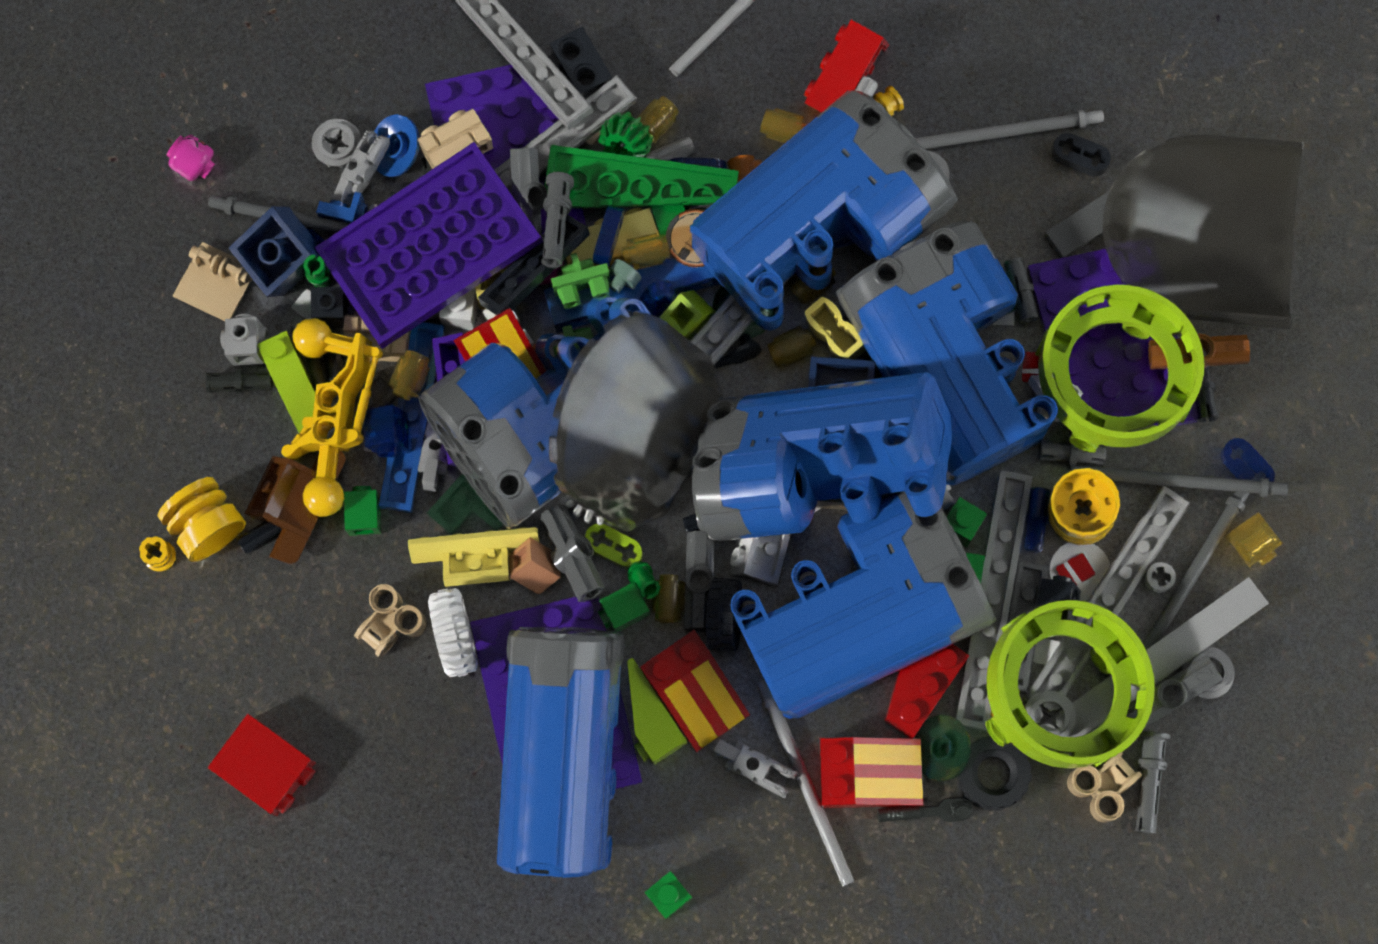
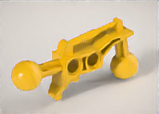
M310 318L298 323L293 331L292 342L298 353L306 358H320L324 354L332 352L348 356L346 366L331 382L316 385L313 417H305L302 420L303 429L295 436L290 445L287 444L282 447L281 453L289 459L297 460L308 452L319 451L316 478H313L305 486L303 501L308 511L313 515L327 517L334 515L343 505L345 499L344 491L339 482L335 480L339 451H349L350 448L360 445L364 441L361 431L372 392L370 390L378 359L383 356V352L379 348L373 347L372 341L360 333L356 332L354 338L331 332L326 322L317 318ZM365 383L364 389H362L355 419L353 422L355 398ZM339 396L338 403L331 407L332 400ZM335 427L334 435L328 439V432Z

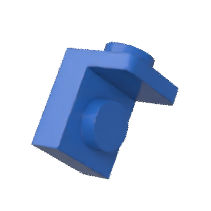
M355 191L350 208L345 203L336 200H330L329 203L319 201L316 213L318 217L352 223L368 212V204H365L362 193Z

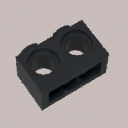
M583 26L550 43L551 55L548 58L585 99L612 79L611 74ZM569 51H576L579 53V55L573 59H568L564 57V55ZM585 76L594 79L592 83L586 85L579 82Z

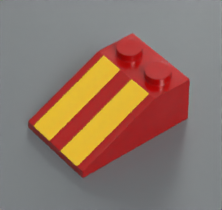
M510 308L453 340L464 361H467L490 343H498L508 346L529 369L535 379L546 372Z
M695 630L640 666L642 673L696 753L750 716V713Z
M820 738L823 808L923 806L921 739Z

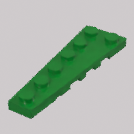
M557 145L550 146L546 177L553 172H563L574 178V187L570 189L572 208L712 205L734 187L739 179V171ZM545 179V185H544V186H545V188H546V190H547V194H548V187H547V185H546V179Z

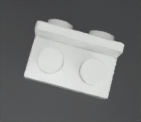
M790 534L739 539L737 547L732 552L730 558L732 566L730 574L733 576H746L771 586L778 585Z

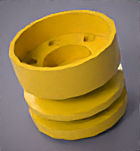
M1090 468L1075 469L1063 475L1054 486L1048 506L1049 523L1054 532L1068 543L1079 546L1094 544L1105 538L1113 528L1120 508L1119 491L1113 481L1104 473ZM1077 505L1080 507L1087 505L1089 507L1087 515L1084 513L1076 514Z
M213 477L198 479L185 486L169 498L157 514L162 524L167 525L166 529L170 535L181 534L176 543L190 562H198L217 553L232 542L246 525L245 520L233 504H224L227 496L223 490H218L219 485Z

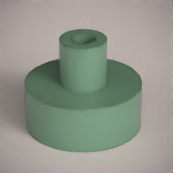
M616 259L609 268V273L614 277L609 287L616 293H619L624 286L634 289L642 279L641 275L633 267L622 260Z

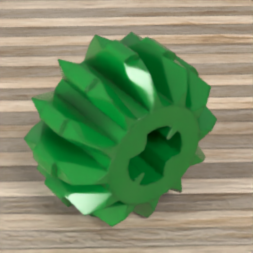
M629 111L625 114L617 112L609 120H606L601 127L598 142L604 145L602 152L646 158L654 138L648 131L650 125H643L640 122L641 116L635 119Z

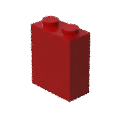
M247 714L207 768L268 813L277 816L279 812L284 814L293 804L295 797L292 795L299 785L304 787L313 777L315 770L312 768L316 762L256 718Z

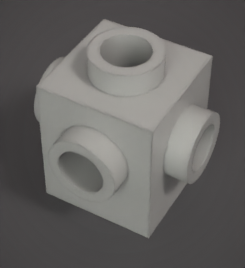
M239 314L235 318L225 319V330L221 331L220 341L222 348L225 349L224 355L233 366L264 364V359L257 344L269 339L267 327H264L257 317L250 314Z

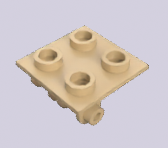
M204 242L199 247L193 246L189 252V257L192 258V261L177 286L173 297L223 321L232 318L252 281L251 276L236 257Z

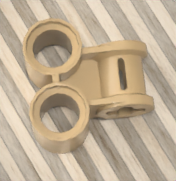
M380 584L374 587L369 594V604L375 612L360 625L354 637L358 640L363 639L376 650L375 655L380 658L390 650L400 634L409 638H415L423 634L427 626V620L425 615L413 605L402 606V597L392 586ZM385 593H392L393 603L391 606L385 609L380 608L378 605L380 596ZM411 613L416 614L418 617L417 625L413 629H404L402 625L404 617ZM372 632H375L381 638V640H378L374 635H372Z
M1122 752L1105 761L1098 770L1093 766L1077 768L1070 773L1067 779L1068 789L1073 795L1080 798L1090 795L1093 797L1090 802V813L1099 822H1111L1122 815L1125 805L1120 794L1142 776L1139 771L1135 772L1122 758ZM1079 773H1086L1092 779V786L1089 790H1083L1078 786L1076 778ZM1102 798H1108L1114 803L1115 810L1112 815H1105L1101 812L1099 803Z

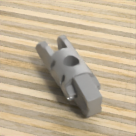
M366 130L340 176L341 178L332 197L333 200L345 203L348 208L351 206L355 191L363 193L366 190L390 145L389 138L382 135L377 137L378 134L371 130Z
M427 421L418 472H424L422 479L423 490L436 491L440 474L446 475L448 460L443 443Z
M719 740L713 750L715 754L728 760L725 768L750 779L784 799L788 790L782 785L766 779L771 769H774L788 779H795L798 774L797 771L761 754L740 741L734 747ZM755 760L759 762V767L756 770H749L747 768L750 761Z

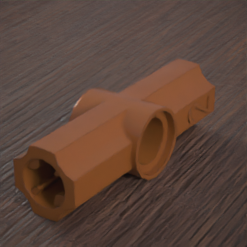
M1198 334L1202 349L1207 354L1204 357V368L1207 366L1249 363L1250 344L1247 334L1212 337L1206 334ZM1175 339L1180 348L1184 364L1192 362L1191 353H1187L1182 339ZM1149 340L1148 359L1150 369H1168L1162 349L1155 340Z

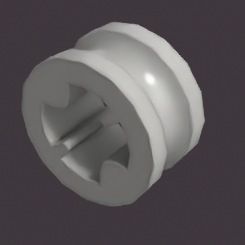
M1164 562L1151 565L1144 575L1146 587L1158 594L1169 590L1176 579L1172 566ZM1157 570H1161L1162 575L1168 577V581L1165 580L1162 583L1163 586H1159L1158 581L1152 579V575H1155Z

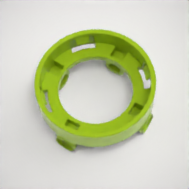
M1131 285L1102 286L1084 292L1074 298L1055 317L1050 328L1046 330L1035 353L1039 357L1038 374L1043 395L1052 398L1056 402L1058 407L1056 417L1072 431L1069 442L1076 448L1090 453H1095L1099 445L1133 447L1147 444L1167 434L1179 422L1183 423L1199 394L1204 376L1202 345L1194 326L1187 316L1174 303L1158 293ZM1104 299L1107 300L1109 307L1093 310L1080 317L1078 312L1080 306L1086 304L1087 307L1103 303ZM1108 323H1122V329L1129 335L1139 339H1148L1151 336L1157 342L1167 361L1168 381L1162 397L1154 406L1137 415L1117 417L1098 412L1080 398L1070 379L1069 358L1074 344L1090 329ZM1181 333V339L1186 351L1191 353L1192 362L1184 364L1180 348L1173 335Z
M1064 600L1045 604L1028 614L1024 612L1001 627L1003 634L992 651L987 669V694L994 716L985 722L989 735L998 745L1004 746L1011 742L1025 755L1049 766L1082 768L1090 765L1097 767L1123 752L1139 737L1148 722L1153 707L1155 692L1154 675L1144 645L1136 633L1120 617L1101 606L1089 602ZM1069 610L1073 611V616L1086 619L1092 617L1091 626L1078 621L1061 620L1062 612ZM1054 636H1068L1082 640L1093 647L1090 650V655L1096 667L1104 674L1111 673L1114 684V698L1110 712L1104 722L1090 733L1079 737L1055 735L1040 727L1025 710L1018 689L1019 670L1028 651L1041 640ZM1131 685L1139 687L1135 709H1137L1135 718L1126 717L1131 701Z

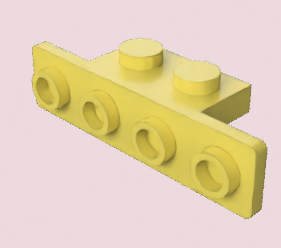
M520 527L510 530H488L479 533H457L448 536L409 539L408 549L413 564L443 561V581L445 587L510 581L509 554L529 537L539 543L540 540L538 528Z

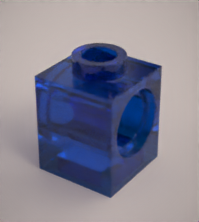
M395 405L367 409L364 419L365 447L382 458L395 457L397 452L408 451V413Z

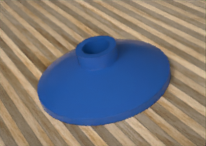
M399 114L390 115L383 119L374 130L378 134L377 137L382 135L390 140L388 150L380 162L377 171L384 176L397 177L407 172L417 158L420 146L418 142L419 132L410 118Z

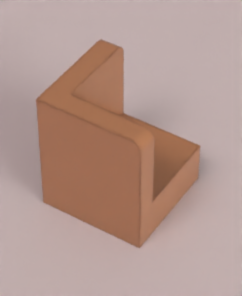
M531 537L509 554L510 578L536 594L544 592L561 578V575L551 560L550 552L552 550Z

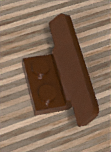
M339 451L335 480H337L346 460L342 451ZM319 453L311 469L292 459L272 456L244 513L253 519L267 521L282 528L269 555L270 558L286 564L296 563L313 531L319 516H315L308 511L303 501V492L305 486L313 478H316Z

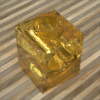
M1259 512L1226 536L1249 568L1257 562L1261 566L1267 564L1278 556L1274 550L1283 544Z

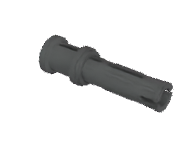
M553 172L546 177L548 194L544 199L543 208L547 212L542 264L550 268L560 267L563 263L566 215L572 209L570 189L574 187V178L563 172Z
M1142 731L1140 737L1143 738L1142 757L1138 759L1137 763L1139 768H1141L1142 776L1135 831L1156 834L1162 771H1165L1168 762L1165 761L1166 741L1170 740V734Z

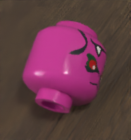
M180 135L166 154L169 157V167L188 181H195L199 176L205 179L215 166V163L211 161L214 155L213 149L194 135H187L185 138Z

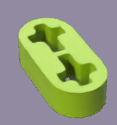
M594 524L587 529L585 537L590 541L595 555L627 570L634 562L642 561V548L636 540L605 524ZM601 531L605 532V539L612 543V545L609 547L604 543H600L596 547L591 536L593 534L599 535ZM617 546L624 550H627L629 546L634 547L633 552L637 557L635 559L629 558L625 562L622 560V553L615 549Z

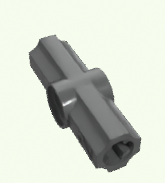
M538 148L510 149L512 184L507 189L541 236V209H543V202L547 197V190L539 182Z
M565 505L548 508L541 514L540 521L553 547V550L550 552L553 564L559 571L566 574L579 602L596 599L604 593L605 586L591 559L594 555V549L590 541L578 532Z
M701 531L687 532L684 630H695L696 632L706 631L708 594L711 580L714 577L715 540L709 539L708 534ZM697 574H702L708 578L709 583L706 587L698 589L690 583L691 578Z
M1208 655L1155 687L1152 711L1144 729L1223 680ZM1169 684H1175L1182 690V698L1177 703H1170L1164 698V689ZM1136 700L1130 703L1127 717H1136Z

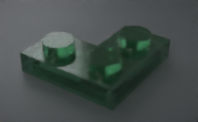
M463 473L427 512V515L450 535H453L473 512L495 531H499L504 526L481 500Z

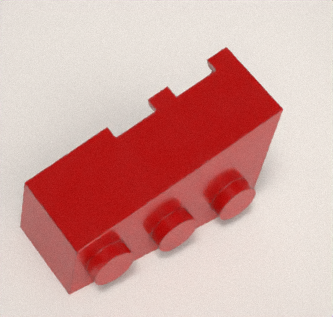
M852 19L848 26L843 24L835 37V41L838 44L832 53L829 51L826 53L819 66L822 69L817 81L812 79L805 90L804 96L807 97L805 104L822 113L844 93L850 90L855 91L862 77L870 76L875 68L873 64L881 51L885 52L888 48L889 43L884 37Z
M952 644L899 670L884 722L906 738L913 739L970 655Z

